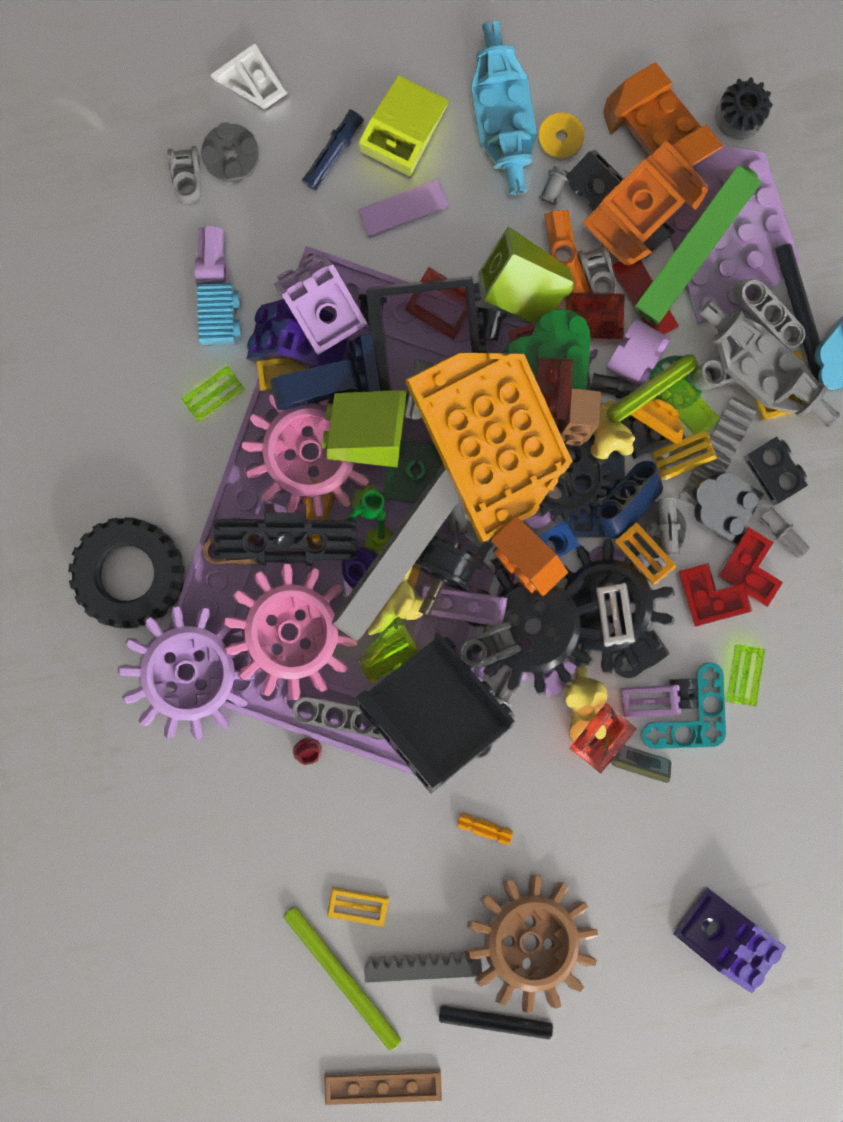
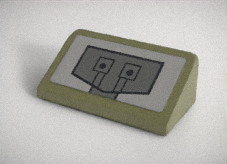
M620 743L616 745L611 760L613 766L665 783L670 782L672 766L670 759Z

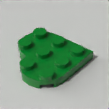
M566 309L552 310L544 314L536 323L532 336L520 337L512 341L503 354H524L542 395L565 398L572 388L586 390L591 344L590 329L587 326L586 320L576 312Z

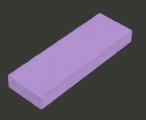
M437 179L358 209L367 235L371 238L449 208L440 181Z
M423 585L422 599L427 596L430 585ZM442 588L438 598L435 599L436 603L430 615L497 626L503 623L507 598Z

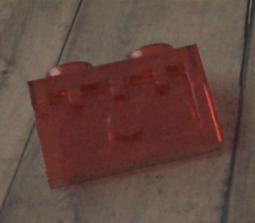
M539 358L536 381L554 419L568 420L573 360Z

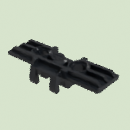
M265 503L264 519H214L215 558L259 559V564L266 566V563H306V566H312L313 559L356 560L357 520H307V504H298L295 513L276 512L274 503ZM252 533H259L263 536L258 544H250L247 537ZM319 534L324 541L321 545L313 544V539L309 535ZM267 548H283V549L297 548V549H304V551H266V549H267Z

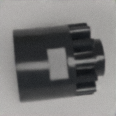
M750 77L748 81L737 79L735 84L727 87L715 112L717 126L724 135L735 140H744L754 136L760 130L773 106L769 99L771 92L763 89V82L759 84L753 83L754 80Z

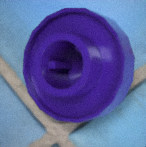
M357 548L356 560L342 561V575L347 584L353 589L377 557V554L369 548Z

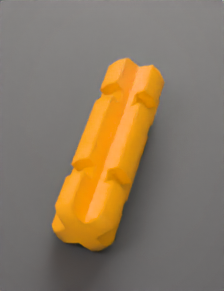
M466 813L459 815L457 821L458 828L468 831V829L472 830L471 833L490 840L497 839L499 843L504 845L510 844L513 836L511 829L505 827L498 828L497 824L477 817L473 819L472 815Z

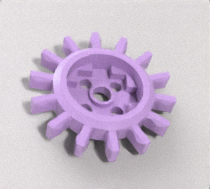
M173 605L170 610L173 627L162 631L157 621L147 616L144 618L146 628L154 635V638L148 645L140 643L137 639H126L125 644L130 650L142 655L139 665L118 666L117 672L125 677L138 676L140 687L127 691L122 695L125 704L134 703L143 697H146L150 702V706L141 714L138 720L144 727L150 724L158 713H162L168 716L164 727V736L167 739L172 740L179 720H190V732L196 740H200L203 734L200 718L211 714L216 724L224 729L229 726L227 717L219 710V707L225 700L232 701L236 706L246 707L248 701L241 694L235 693L231 689L234 680L240 679L237 675L241 670L234 669L233 658L247 652L241 651L236 655L225 654L224 648L227 646L224 644L223 639L233 628H228L221 623L214 633L205 629L209 618V608L201 606L197 612L195 624L184 625L183 613L180 607ZM195 651H203L204 655L201 660L194 659L193 654ZM168 652H172L175 656L174 660L170 663L164 660V656ZM185 663L191 664L194 670L193 675L186 680L180 679L177 674L179 666ZM255 672L253 673V675H252L251 677H249V678H247V679H245V680L247 681V680L255 679ZM198 679L205 681V686L202 689H196L195 682ZM170 681L176 683V688L172 692L166 690V684Z

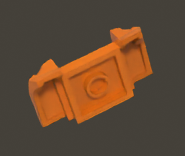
M655 62L626 79L606 99L603 113L610 135H612L624 123L649 156L667 140L691 166H694L721 149L723 144L707 125L700 126L671 90L672 81Z
M666 140L652 155L644 159L625 177L582 224L617 259L625 265H632L652 253L643 243L685 202L694 210L698 208L708 192V184Z

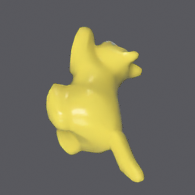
M613 400L600 403L599 427L593 433L595 441L591 446V454L598 459H607L613 451H618L624 456L633 453L635 436L631 430L621 422L612 423L607 415V410L614 405Z
M412 567L367 630L369 635L379 633L381 637H386L396 630L401 619L415 620L423 615L418 611L424 599L419 597L415 588L408 582Z
M586 665L583 669L576 667V679L573 680L572 685L566 686L564 690V700L567 706L571 708L570 739L577 741L581 736L585 738L591 737L593 734L598 739H603L606 736V728L601 716L600 706L606 703L608 697L606 687L602 682L588 678Z

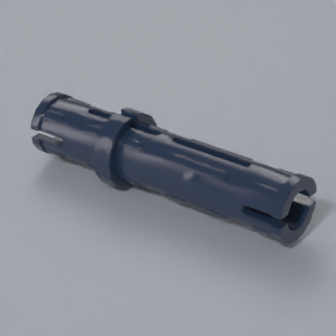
M351 109L348 110V113L337 129L332 130L328 143L301 181L312 190L317 191L345 147H349L352 143L351 138L364 121L363 117Z

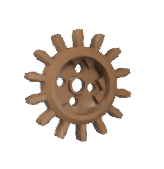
M530 875L529 893L526 896H520L513 879L503 880V887L509 901L500 906L493 897L483 895L480 901L493 914L489 923L484 924L479 920L467 922L466 927L473 932L484 933L485 938L483 947H472L466 950L465 957L472 959L487 958L490 967L476 977L475 982L477 985H487L496 977L504 982L496 996L495 1002L505 1006L516 988L523 991L521 1002L523 1012L533 1013L535 992L544 991L548 1004L552 1008L557 1009L561 1007V1001L555 988L556 985L564 981L569 988L581 992L584 988L580 980L571 974L575 963L578 962L584 966H596L597 960L589 954L579 953V940L592 939L598 936V930L588 927L577 930L573 921L588 908L586 902L579 901L574 903L567 910L560 905L562 898L566 894L567 884L558 882L553 887L550 897L545 898L541 897V875ZM528 916L533 918V924L530 927H527L525 924V919ZM529 934L536 938V947L532 951H526L523 947V939ZM506 936L512 938V944L509 947H506L504 944ZM547 938L552 942L549 949H545L543 945ZM525 958H529L531 961V965L527 969L522 965Z

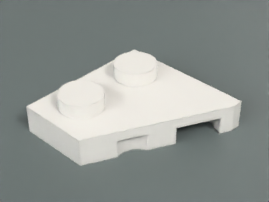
M255 43L210 74L213 80L264 110L287 94L284 86Z

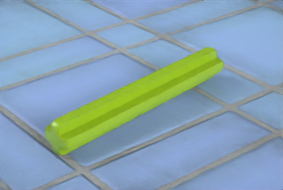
M686 354L607 410L609 420L612 423L621 422L698 367L696 357L693 354Z

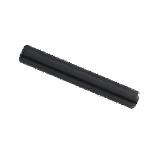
M441 1006L439 1011V1022L547 1040H550L553 1036L554 1027L550 1022Z

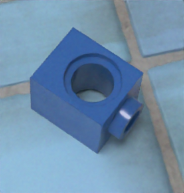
M564 521L538 536L547 546L548 540L553 542L555 545L554 552L559 558L580 545Z

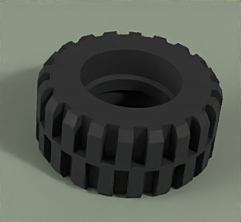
M132 517L108 519L106 523H98L93 526V530L89 534L85 533L80 538L82 542L79 547H74L71 554L74 556L73 564L69 563L68 572H72V580H69L70 588L76 593L74 598L78 605L84 607V612L88 616L94 617L101 624L113 626L114 628H138L146 626L144 618L147 616L154 620L164 617L168 613V609L176 604L178 600L177 595L179 591H182L184 584L182 583V574H185L180 559L182 556L180 550L174 545L173 539L156 525ZM122 546H134L144 551L151 559L154 568L153 582L148 591L141 597L129 601L119 600L111 596L105 590L101 581V568L105 558L111 551Z

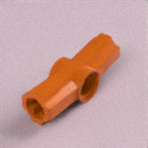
M555 210L544 214L550 255L559 260L555 253L560 249L567 250L571 255L568 261H560L570 268L574 282L571 293L565 297L566 300L575 299L590 292L577 257L569 210Z

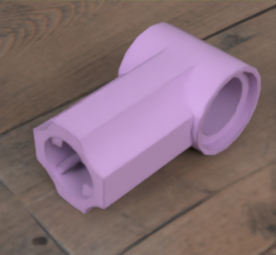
M215 226L199 228L198 259L195 260L196 284L226 283L223 228Z

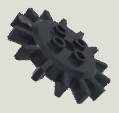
M605 539L602 547L603 560L592 562L589 552L580 545L576 547L583 567L573 573L564 565L568 573L563 578L568 580L564 589L578 576L585 583L582 589L572 597L576 606L595 600L598 603L596 588L605 587L608 584L625 583L627 585L629 604H634L636 607L635 611L631 613L635 642H623L620 645L612 644V646L606 647L604 645L603 632L602 639H580V644L582 645L580 650L588 653L589 656L593 651L602 653V671L605 674H612L614 667L613 654L624 651L627 662L636 669L640 667V661L633 647L641 640L645 641L654 650L660 651L663 646L659 639L649 634V630L653 622L663 625H674L675 619L668 613L655 612V602L669 599L675 596V592L672 587L652 590L648 583L649 580L642 572L640 573L634 568L635 565L627 556L623 562L614 560V544L611 539ZM632 545L630 550L639 559L640 553ZM651 565L647 567L653 575L658 573ZM616 591L622 635H627L621 593ZM605 593V601L610 600V594ZM599 610L593 614L581 617L582 627H595L602 631ZM613 615L608 616L609 624L614 625ZM615 630L613 633L610 634L611 637L616 636ZM575 659L574 664L583 669L585 665Z
M500 568L496 571L497 580L503 585L504 591L498 597L507 598L503 623L508 622L510 614H517V622L510 623L512 626L510 631L515 643L520 645L523 640H529L531 646L527 650L522 649L508 658L487 665L483 672L490 678L496 675L504 665L513 669L508 680L507 689L514 693L520 687L523 674L534 675V688L538 695H545L547 686L544 676L552 671L558 673L561 682L565 685H572L571 674L565 669L564 664L571 657L587 666H591L594 662L588 653L578 649L580 639H602V631L600 629L582 627L581 623L582 616L593 614L599 610L597 601H588L579 606L575 605L572 597L585 584L580 576L573 579L565 589L555 585L542 597L536 590L530 593L521 582L512 584L509 575ZM478 589L476 591L479 594L491 595L486 590ZM537 601L545 603V607L540 611L534 608ZM531 618H537L541 621V629L535 634H530L525 630V624ZM467 622L469 625L475 628L486 627V630H489L490 628L494 627L491 625ZM550 627H556L558 630L554 637L547 635V630ZM476 646L472 653H482V648Z

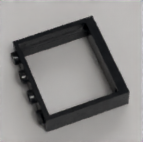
M473 276L367 288L370 327L381 391H392L381 296L465 287L472 353H486L485 341H479L478 331L484 330L482 312H476L475 302L481 300L479 283H473ZM406 391V402H405V405H406V403H407V398H408V393H409V391Z

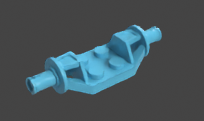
M490 21L482 24L486 48L476 54L478 64L471 86L479 143L493 161L494 169L506 170L509 195H516V183L518 184L519 194L527 192L523 167L533 162L531 152L537 135L528 77L515 57V47L503 45L500 21H492L493 33L491 32ZM486 63H488V74H487V75H486ZM497 145H500V146H501V149H502V152H503V156H504L503 158L501 157V154H500V152H499V149H498V146H497Z

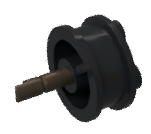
M434 535L423 550L419 560H416L413 564L415 568L434 579L418 612L427 616L430 615L436 603L435 599L438 598L444 584L470 592L472 586L469 583L475 570H481L483 558L471 551H466V553L461 551L462 545L449 538L443 540Z

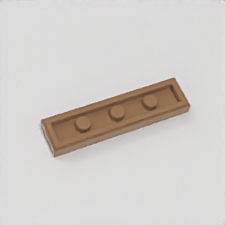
M441 1069L325 1073L324 1075L325 1105L442 1101Z

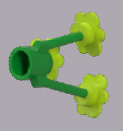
M368 485L363 490L357 489L355 491V499L351 502L353 511L345 520H354L359 514L362 518L378 519V528L376 531H368L367 539L364 542L365 548L374 550L378 555L393 533H390L389 528L385 527L387 513L383 510L385 504L383 495L374 486Z

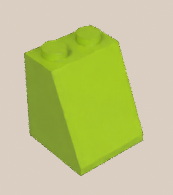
M508 226L479 271L484 301L532 323H537L544 314L552 310H558L560 302L564 297L569 296L574 286L571 270L568 266Z
M406 391L335 393L333 404L328 403L326 411V421H331L330 431H324L322 448L327 449V459L398 468Z

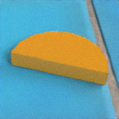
M660 399L650 400L631 414L678 445L682 442L684 428H682L681 421L678 418V411L671 404Z

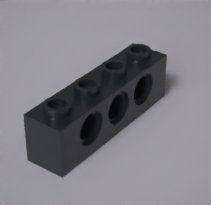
M597 150L589 151L566 175L570 180V188L577 195L581 196L583 194L590 201L589 207L592 211L624 179ZM595 178L602 179L605 184L604 191L601 194L593 189ZM667 222L663 223L643 243L652 252L644 257L645 259L651 257L675 233L674 229Z

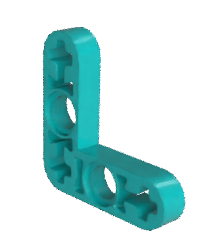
M703 663L696 671V679H698L696 697L699 699L697 721L647 723L643 726L640 734L641 740L646 746L654 749L715 747L723 743L726 737L724 674L720 666L715 663ZM708 667H711L712 672L717 673V678L712 679V688L718 687V693L711 691L702 693V687L708 688V680L702 678V673H706ZM709 696H714L719 703L717 710L712 713L706 712L703 708V701ZM703 716L710 718L719 716V722L713 721V727L719 731V736H715L712 742H710L709 737L704 735L705 731L710 729V721L703 722ZM666 726H671L669 732L670 744H666V737L657 738L654 744L651 739L646 737V734L650 733L653 727H656L657 732L664 733L667 732ZM681 726L688 727L691 732L690 739L684 743L677 741L675 738V731Z

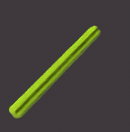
M296 907L286 911L283 915L285 921L388 1050L396 1048L401 1042L400 1037Z

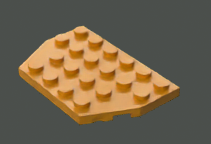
M455 353L405 379L479 541L485 542L495 537L515 516L524 521L535 515L540 508L539 504L549 490H553L559 476L565 473L572 463V459L525 355Z

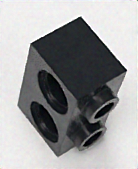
M777 436L743 457L773 506L808 486L805 481L807 479L805 471L799 464H794L789 456L792 454L789 446L784 440L780 441ZM765 450L775 453L776 462L774 465H769L764 461L763 454ZM782 474L789 476L792 481L789 490L783 489L779 484V477Z

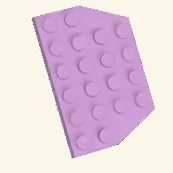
M723 146L715 153L692 166L708 184V192L696 210L692 209L685 202L666 221L675 231L670 237L675 252L738 165L743 168H751L758 174V179L762 181L686 285L697 324L707 322L703 316L699 315L701 309L704 310L703 306L711 299L728 315L744 310L733 296L734 286L740 280H760L771 290L783 278L775 251L776 247L790 243L793 247L797 264L800 262L764 152ZM749 285L745 291L748 300L752 299L755 293L752 285Z

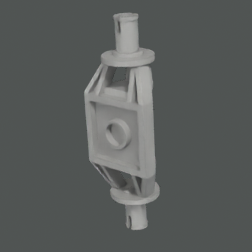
M712 299L703 306L704 310L701 309L699 315L703 316L718 329L713 342L717 344L723 370L766 408L795 413L798 417L811 412L826 427L832 426L837 421L835 417L839 418L840 413L822 399L827 386L823 383L819 384L805 363L765 327L744 317V313L741 310L729 316ZM729 335L739 345L735 352L727 340ZM794 394L802 401L797 403L787 397Z

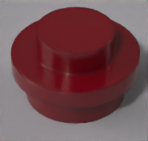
M305 738L294 746L292 752L294 758L301 764L311 765L319 760L322 748L318 740Z

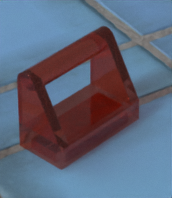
M428 267L420 282L448 278ZM465 288L437 290L465 307L455 327L416 304L423 292L413 293L405 311L452 340H455L468 319Z
M605 703L569 749L601 774L637 728L609 704ZM606 722V736L603 739L594 737Z

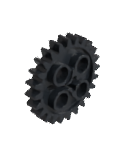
M595 439L582 445H569L566 443V440H563L568 451H574L578 454L579 462L571 463L565 473H569L566 482L563 476L558 478L555 487L560 490L561 497L553 499L547 493L539 504L540 508H542L540 517L550 512L552 521H555L558 514L562 515L564 522L568 521L569 514H572L573 518L578 520L580 518V510L588 516L591 513L589 505L594 508L600 505L596 497L604 499L606 493L601 488H607L610 482L603 479V477L609 476L611 470L603 469V466L608 463L609 459H598L591 454V446L594 444ZM575 479H585L588 483V489L579 490L575 486ZM567 487L569 488V491H570L571 494L573 495V498H572V499H569V498H568V495H567Z

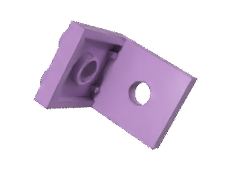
M317 254L309 256L302 261V267L295 271L292 269L284 271L277 277L278 281L274 283L275 288L287 303L317 355L368 325L333 263L323 254L320 256ZM325 306H332L335 309L334 318L327 322L322 321L319 317L320 310Z

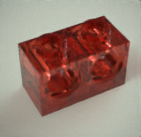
M570 293L566 297V310L576 312L586 320L587 326L590 329V338L623 339L625 294Z

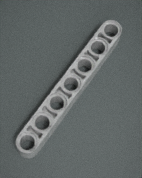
M444 464L439 468L335 614L332 625L355 641L359 640L460 500Z
M304 696L293 705L292 713L298 722L384 739L373 725L367 729H361L357 726L356 717L362 712L356 705L311 696ZM304 701L310 702L314 706V714L310 718L302 717L299 713V705ZM337 707L343 712V719L340 723H332L328 720L327 712L330 708ZM492 745L476 758L487 756L492 749Z

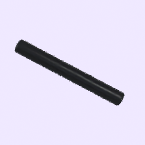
M790 243L776 247L775 251L795 318L805 329L803 346L811 373L820 383L818 374L821 368L816 363L815 350L821 342L793 247Z

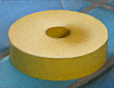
M564 112L548 116L542 122L538 133V143L541 150L546 156L554 160L562 161L574 157L580 151L584 141V129L581 122L575 116ZM557 133H564L566 139L563 141L556 138Z

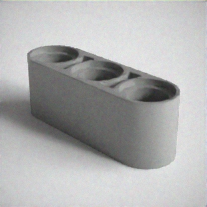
M744 279L736 283L733 289V296L755 322L765 327L786 347H797L803 342L805 329L763 282L756 279ZM749 285H752L755 293L753 298L748 300L745 291ZM770 305L774 313L773 317L768 321L765 318L764 312ZM789 326L792 329V337L786 341L783 333Z

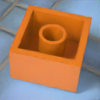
M517 516L491 540L496 547L493 553L500 560L501 564L511 574L514 573L530 593L536 590L543 597L568 573L557 554Z

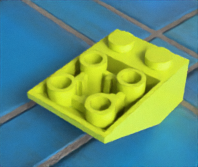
M398 75L373 114L359 141L360 152L411 177L449 100Z

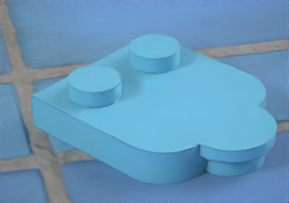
M843 316L815 350V360L821 368L818 374L819 381L830 390L843 388Z

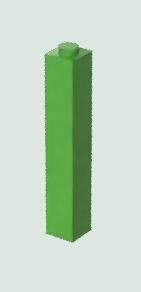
M740 165L736 167L633 309L634 312L657 327L762 183L754 170L749 167L743 168Z

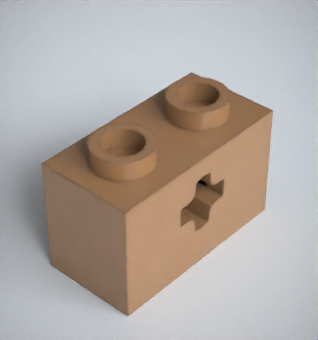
M572 388L560 404L558 430L562 439L566 440L567 444L582 445L586 443L599 427L601 392Z

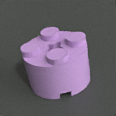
M635 318L606 368L633 385L640 387L645 383L649 373L653 370L661 356L660 353H663L670 338Z

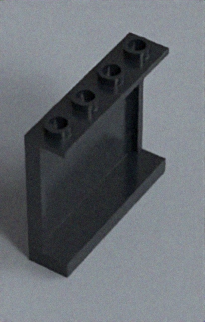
M439 632L435 634L433 641L368 692L364 690L356 696L355 702L356 706L430 794L435 792L512 729L515 722L512 710L505 703L500 704L493 696L495 695L493 688L486 681L481 682L474 674L476 672L474 666L466 664L455 652L457 648L451 639L447 636L443 638Z

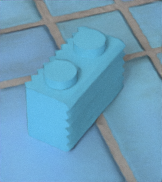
M232 283L197 284L199 343L203 346L236 344V337H241L240 319H235V308H240L239 291H234Z

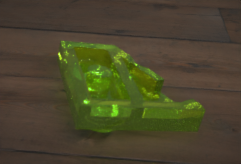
M398 616L361 654L357 662L371 684L399 668L418 653L419 650Z

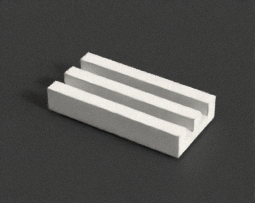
M622 583L596 588L604 645L608 647L612 646V644L620 645L623 642H635L627 585ZM616 591L621 593L627 635H622ZM605 593L610 594L615 637L610 636Z

